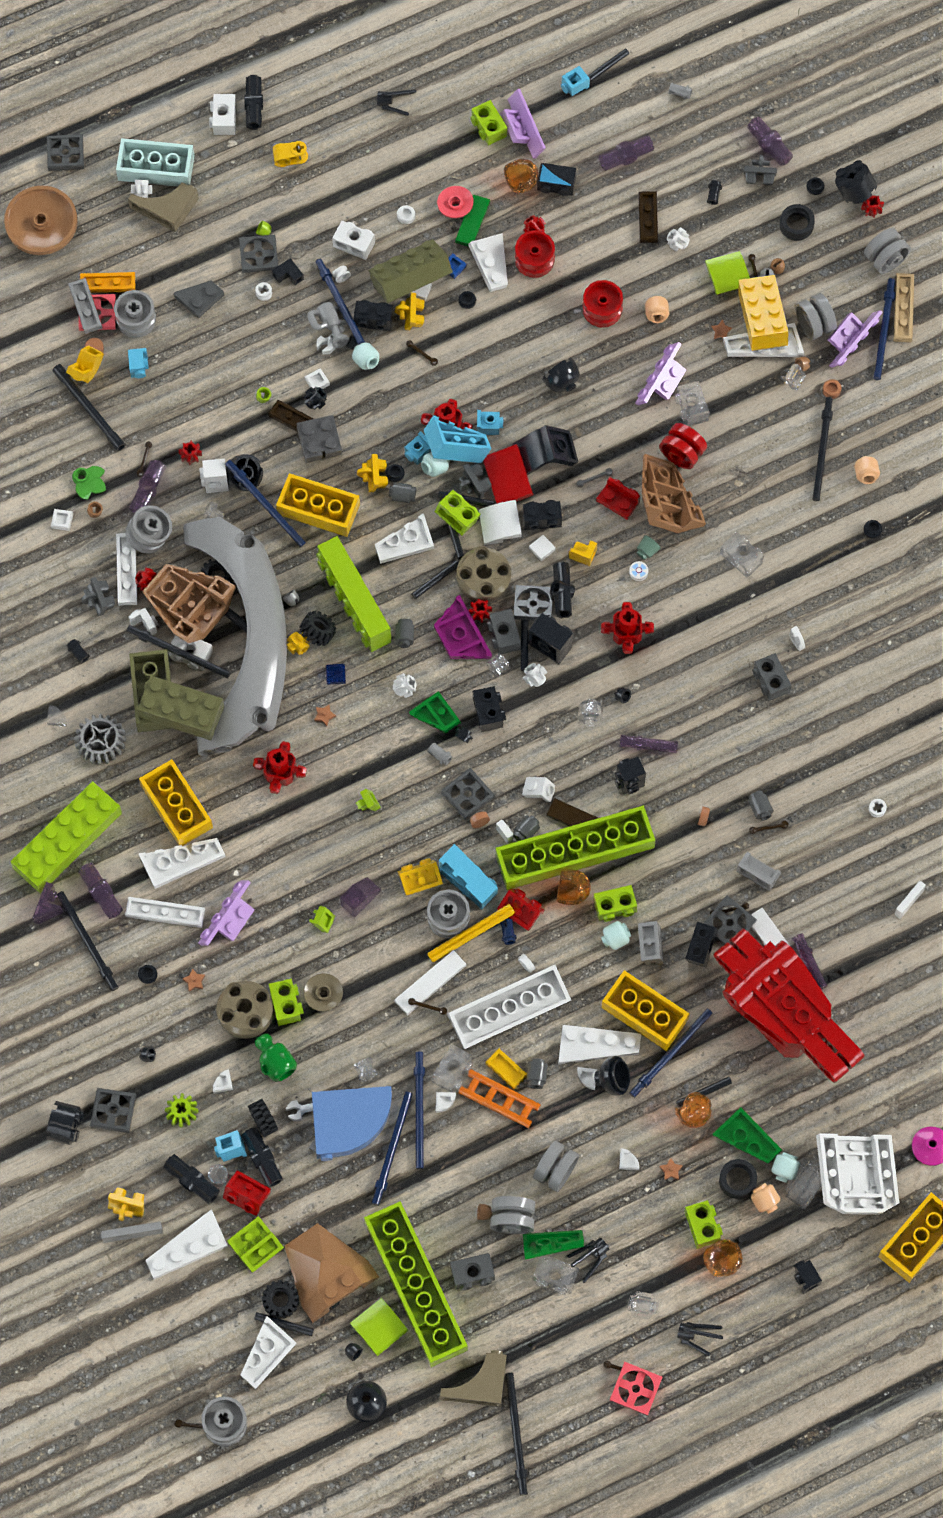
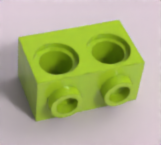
M491 100L471 109L472 116L470 120L474 127L477 126L481 139L485 140L488 146L507 137L508 128Z
M454 490L439 502L434 511L461 536L477 522L481 515L474 506H471L464 500L462 495Z
M632 885L594 893L593 901L599 921L609 922L614 920L615 917H630L637 912V903ZM626 899L630 904L624 906L620 901ZM603 904H609L612 908L609 910H604L601 906Z
M292 978L270 983L269 989L278 1026L301 1021L300 1014H304L301 1002L297 1003L296 996L299 995L297 984L292 983ZM283 989L290 991L287 996L279 994ZM286 1008H293L294 1012L292 1014H285L284 1010Z
M706 1200L685 1207L684 1212L696 1248L699 1249L720 1242L723 1232L720 1224L715 1222L716 1211L714 1206L710 1205L709 1201ZM704 1211L707 1216L703 1219L698 1218L696 1212ZM709 1229L713 1232V1236L705 1237L702 1231Z

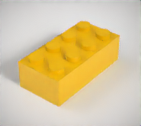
M775 275L739 280L738 294L751 350L788 346V328Z
M289 473L277 501L276 510L283 517L348 537L360 507L359 495Z
M172 759L139 778L142 789L178 845L184 846L213 829L212 820Z
M625 970L602 1000L601 1006L602 1009L665 1051L668 1050L689 1020L690 1014Z
M931 1192L879 1253L878 1257L908 1283L911 1282L943 1244V1201Z

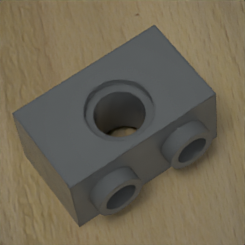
M512 609L489 614L487 627L489 632H493L494 638H491L494 649L498 650V654L521 650V641ZM506 630L508 633L502 635L499 631Z
M489 1253L450 1262L456 1289L465 1291L471 1289L473 1285L480 1284V1286H486L495 1280ZM470 1269H476L479 1274L476 1277H470L467 1272Z

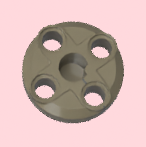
M479 546L467 552L459 561L456 572L458 586L462 593L473 601L481 599L482 601L488 600V602H492L500 598L508 589L511 580V566L500 552L485 546ZM480 554H482V555H484L486 558L483 559V560H480V559L477 558V556L480 555ZM504 570L507 574L504 576L499 575L498 571ZM467 574L470 578L463 579L460 575ZM489 590L491 594L484 595L481 591Z
M252 981L232 982L227 985L220 995L216 1012L219 1022L225 1031L232 1036L247 1039L262 1034L269 1027L274 1015V1005L269 991L262 985ZM234 991H240L238 996H231ZM260 997H267L264 1002H258ZM228 1016L233 1017L229 1022L224 1021ZM254 1022L260 1023L256 1028L250 1027Z

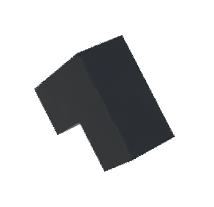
M291 258L272 269V275L278 283L289 278L295 286L304 280V274Z

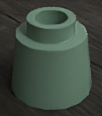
M644 535L637 547V554L644 560L646 558L650 559L661 547L652 538Z

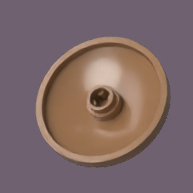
M34 186L21 191L10 201L5 212L4 224L9 239L18 249L33 255H47L59 251L71 241L77 229L78 217L72 200L64 192L50 186Z

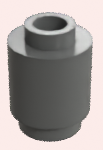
M394 482L393 486L390 485L389 497H392V501L415 502L417 488L412 487L411 484Z
M399 619L395 627V643L401 648H408L414 643V625L410 619Z
M763 791L752 793L749 796V804L756 819H761V821L769 819L774 810L767 795Z
M532 815L530 817L525 816L513 829L514 839L521 841L533 837L540 829L539 821Z
M536 1058L528 1062L526 1082H528L529 1088L543 1089L544 1084H546L548 1064L544 1063L543 1059Z

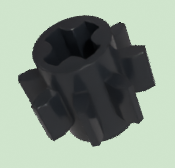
M310 387L305 391L304 402L307 407L315 410L317 408L321 409L326 405L327 395L322 388Z

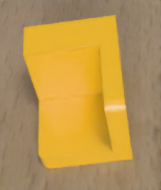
M591 540L588 545L578 541L575 542L574 547L569 551V558L590 566L597 551V543Z

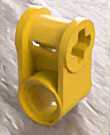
M302 141L279 143L273 146L274 163L277 167L303 164L308 160L307 147Z

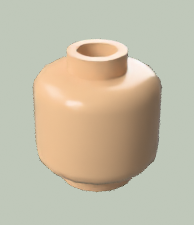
M662 296L649 298L645 303L646 318L657 324L665 321L669 316L668 301Z
M863 456L855 462L854 468L859 482L872 484L879 478L880 470L878 461L875 458Z
M763 1183L754 1188L751 1200L759 1212L767 1211L769 1214L778 1209L777 1204L780 1202V1197L773 1185Z

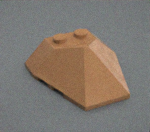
M645 454L643 456L642 498L649 525L675 533L705 526L706 523L699 505L695 506L691 499L693 495L691 491H686L683 485L685 481L675 464Z
M166 564L143 590V594L172 633L189 644L204 639L226 614L236 587L220 576L215 575L213 577L205 575L203 572L196 573L186 568Z
M318 1223L285 1245L301 1307L312 1323L327 1314L331 1306L359 1287L364 1289L379 1278V1275L367 1259Z

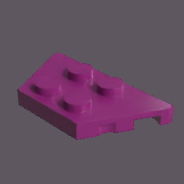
M458 595L453 604L445 610L443 616L434 624V629L450 659H491L492 654L461 596Z

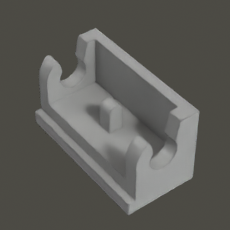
M746 852L737 866L738 873L768 891L772 889L781 875V871L778 869L774 870L751 856L749 852Z
M657 921L638 923L641 961L650 966L651 962H656L658 965L664 964L662 935L659 923Z

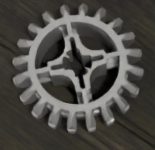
M100 713L99 718L92 715V720L85 718L86 724H79L81 729H76L78 736H75L74 740L77 742L75 747L79 749L78 753L80 756L84 755V760L90 758L92 764L97 760L99 765H101L102 760H105L108 764L109 758L115 760V754H122L120 749L125 748L124 742H126V737L124 735L126 733L122 729V724L117 723L116 718L111 720L110 715L103 718V715ZM90 732H92L93 736L89 739V742L85 744L87 735ZM113 735H116L115 741L110 747L108 742L112 739Z

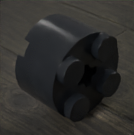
M857 160L853 164L836 171L835 184L845 202H853V204L862 203L872 196L871 192L874 189L876 191L877 183L868 166L862 163L861 160Z
M56 1101L54 1105H57L56 1110L52 1109L47 1126V1132L51 1133L50 1136H46V1139L71 1145L73 1142L78 1141L80 1131L77 1128L78 1123L83 1121L84 1111H81L80 1106Z

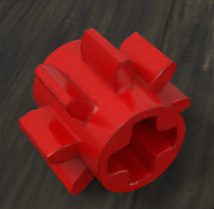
M872 195L863 202L861 210H865V216L869 215L875 218V215L878 213L882 214L884 202H880V196Z
M530 216L524 221L525 228L523 231L525 233L534 230L545 232L544 225L546 223L542 217Z
M192 440L186 444L182 443L183 449H179V455H182L181 461L184 462L186 460L189 465L195 461L198 463V456H202V451L199 450L200 444L195 445Z
M146 567L144 571H139L135 577V583L138 584L137 587L143 591L157 573L153 572V569Z
M478 599L475 603L471 602L472 608L469 609L470 615L473 614L474 621L477 619L483 623L484 619H489L488 612H492V607L488 606V600L482 601Z

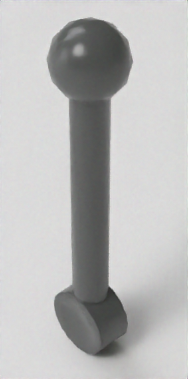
M607 468L603 473L585 480H578L577 486L582 487L585 483L605 475L611 476L613 470Z

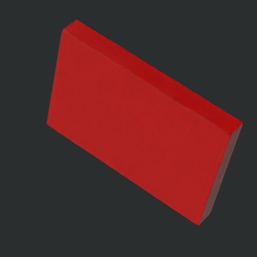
M517 444L485 457L483 461L497 504L512 500L517 502L533 496Z

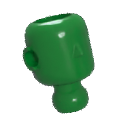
M267 1033L255 1040L256 1048L262 1051L259 1057L261 1071L263 1074L268 1075L272 1081H283L296 1071L297 1062L284 1044H273L272 1037Z

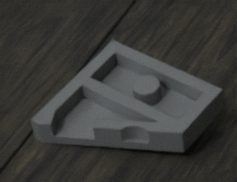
M207 281L176 291L173 295L199 319L224 296V291L213 281Z

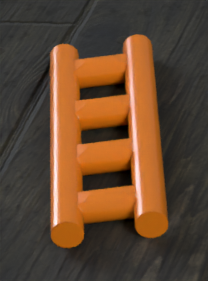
M470 1069L467 1076L472 1078L468 1088L460 1087L459 1094L527 1128L531 1126L532 1121L527 1118L531 1110L538 1111L541 1104ZM479 1082L490 1087L485 1098L474 1092ZM497 1091L507 1096L503 1106L492 1102ZM514 1100L525 1105L520 1115L509 1110Z

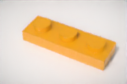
M135 272L80 273V279L86 278L91 293L136 290Z

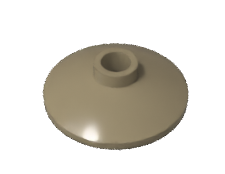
M317 974L311 977L304 987V998L307 1004L317 1011L325 1012L334 1009L339 1005L343 997V988L340 981L330 974ZM326 992L327 996L321 997L320 994Z

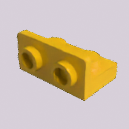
M428 858L419 861V865L412 866V864L401 867L398 875L400 876L406 896L443 884L435 860Z

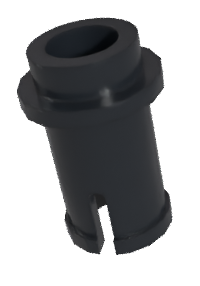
M712 180L708 184L709 194L707 203L717 205L722 185L720 181Z
M73 639L67 644L68 651L72 652L82 664L89 659L90 655L82 648L80 641Z

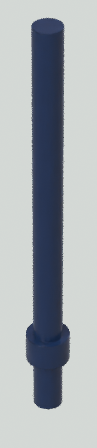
M321 258L317 259L315 263L320 270L319 274L322 280L326 282L358 345L365 343L331 278L330 270L326 268Z
M892 278L888 279L887 290L884 292L883 300L885 303L874 371L875 380H881L891 306L895 299V279Z
M229 459L225 465L234 474L233 477L248 489L291 538L302 547L306 543L303 538L246 477L247 474L242 469L239 470Z
M707 1008L646 1075L643 1074L638 1079V1083L629 1092L633 1098L644 1087L647 1088L652 1083L651 1080L713 1014L710 1009Z
M418 1051L415 1052V1067L413 1068L416 1096V1169H424L423 1077L425 1076V1067H423V1052Z
M405 1092L382 1171L379 1180H376L374 1188L376 1190L372 1204L376 1206L380 1205L383 1192L387 1189V1178L413 1095L410 1092Z

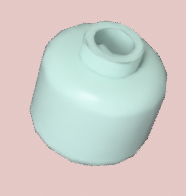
M365 342L354 348L352 359L361 369H373L379 362V353L370 343Z
M432 452L424 455L421 467L426 475L436 477L448 470L450 460L433 458Z
M616 921L603 929L604 936L601 939L606 947L610 946L613 950H617L629 943L631 933L625 923Z
M785 1152L778 1154L771 1169L772 1173L776 1175L775 1179L785 1183L788 1180H795L801 1165L797 1160L798 1157Z

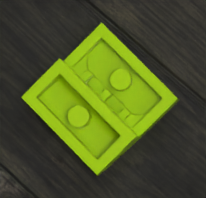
M740 251L705 260L716 295L739 289V280L750 278Z
M259 1216L227 1240V1243L252 1273L284 1248Z
M382 1298L350 1322L354 1330L377 1356L409 1331Z

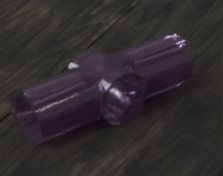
M755 117L751 120L747 128L756 137L761 149L765 153L769 152L780 166L789 163L793 158V154L782 143L779 133L776 130H771L760 117Z
M648 135L632 142H621L615 149L599 155L600 165L603 170L607 171L621 164H632L638 157L654 151L653 142Z
M151 460L143 478L139 480V487L129 507V510L134 514L141 507L149 505L152 498L155 497L156 489L166 469V465L161 463V461ZM146 486H151L148 490L143 489Z
M92 863L81 867L78 873L87 885L94 901L99 903L109 919L119 916L123 908L113 895L108 882L101 877Z

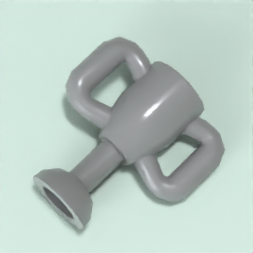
M326 302L318 306L316 310H310L307 313V318L313 329L322 330L327 328L331 330L334 335L332 346L334 348H341L349 342V338L347 335L340 333L338 325L348 324L343 315L344 320L338 318L337 312L340 311L339 307H334L331 302ZM314 315L319 316L321 324H318Z

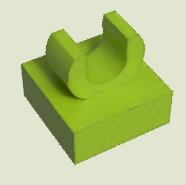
M366 788L360 792L362 799L356 802L359 810L365 811L370 809L375 812L381 808L372 791Z
M320 906L318 910L313 911L316 914L314 920L310 919L309 922L320 931L328 933L335 915L326 907Z

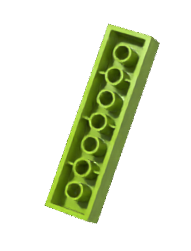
M643 805L496 847L495 856L506 890L653 849L655 848V837Z
M401 1201L364 1217L367 1230L430 1367L432 1368L468 1351V1345Z

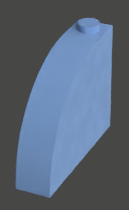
M391 1086L312 1092L316 1158H321V1161L333 1160V1157H342L358 1152L372 1143L381 1133L388 1120L392 1099Z

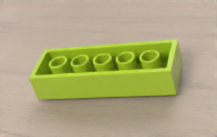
M338 536L318 545V553H316L318 558L317 564L321 571L325 570L328 584L334 586L336 598L345 605L343 609L347 617L351 616L353 619L352 625L355 631L361 633V641L365 648L369 647L370 651L373 652L391 643V628Z
M92 781L10 861L13 869L41 894L122 814L120 805Z

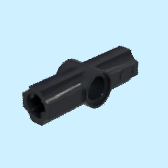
M257 75L246 77V94H244L246 128L251 130H258V128L262 127V79Z
M564 561L556 562L553 565L554 581L550 587V594L555 596L556 617L561 619L569 618L572 615L571 599L575 593V586L570 584L569 563Z
M257 1127L250 1128L241 1134L250 1152L249 1155L256 1169H259L265 1184L268 1187H274L283 1181V1177L274 1162V1156L268 1145H265Z
M175 1154L166 1160L163 1168L178 1179V1182L191 1193L194 1192L208 1205L217 1198L220 1190L207 1181L204 1175L195 1167H190Z

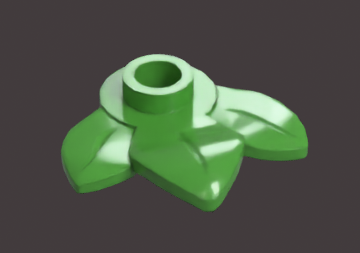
M91 466L87 469L77 468L72 474L77 494L81 498L88 500L91 492L99 494L106 491L105 483L100 478L105 470L99 466Z

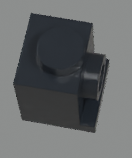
M801 1260L793 1265L795 1268L794 1272L796 1273L794 1278L799 1285H803L801 1290L803 1294L821 1285L822 1279L811 1260L806 1262Z

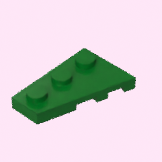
M741 1107L712 1134L716 1138L766 1164L771 1163L783 1151Z
M583 1230L522 1234L525 1260L584 1247Z

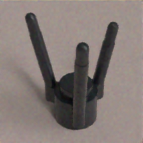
M417 90L378 91L377 105L382 106V110H389L408 116V112L390 107L389 104L393 103V96L413 94Z
M600 1237L596 1241L592 1240L584 1247L567 1255L568 1258H571L588 1249V1252L570 1265L571 1267L576 1266L590 1255L594 1258L599 1257L582 1280L583 1283L587 1282L600 1263L607 1257L606 1252L609 1251V1247Z
M681 1322L677 1338L682 1339V1344L689 1345L707 1356H710V1352L689 1340H694L695 1334L723 1339L722 1335L696 1330V1328L721 1330L723 1328L721 1325Z

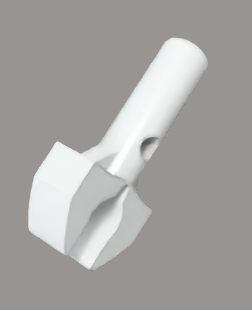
M342 325L338 326V329L342 334L345 331V328ZM333 333L329 337L324 338L320 336L317 339V350L322 345L328 344L322 350L323 355L330 354L335 350L332 346Z
M297 1100L291 1101L286 1107V1111L296 1109L298 1112L288 1115V1119L295 1122L301 1121L304 1113L313 1111V1104L301 1105L298 1104Z

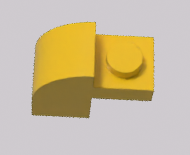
M89 345L82 348L76 363L68 366L66 373L77 381L89 383L97 373L104 353Z

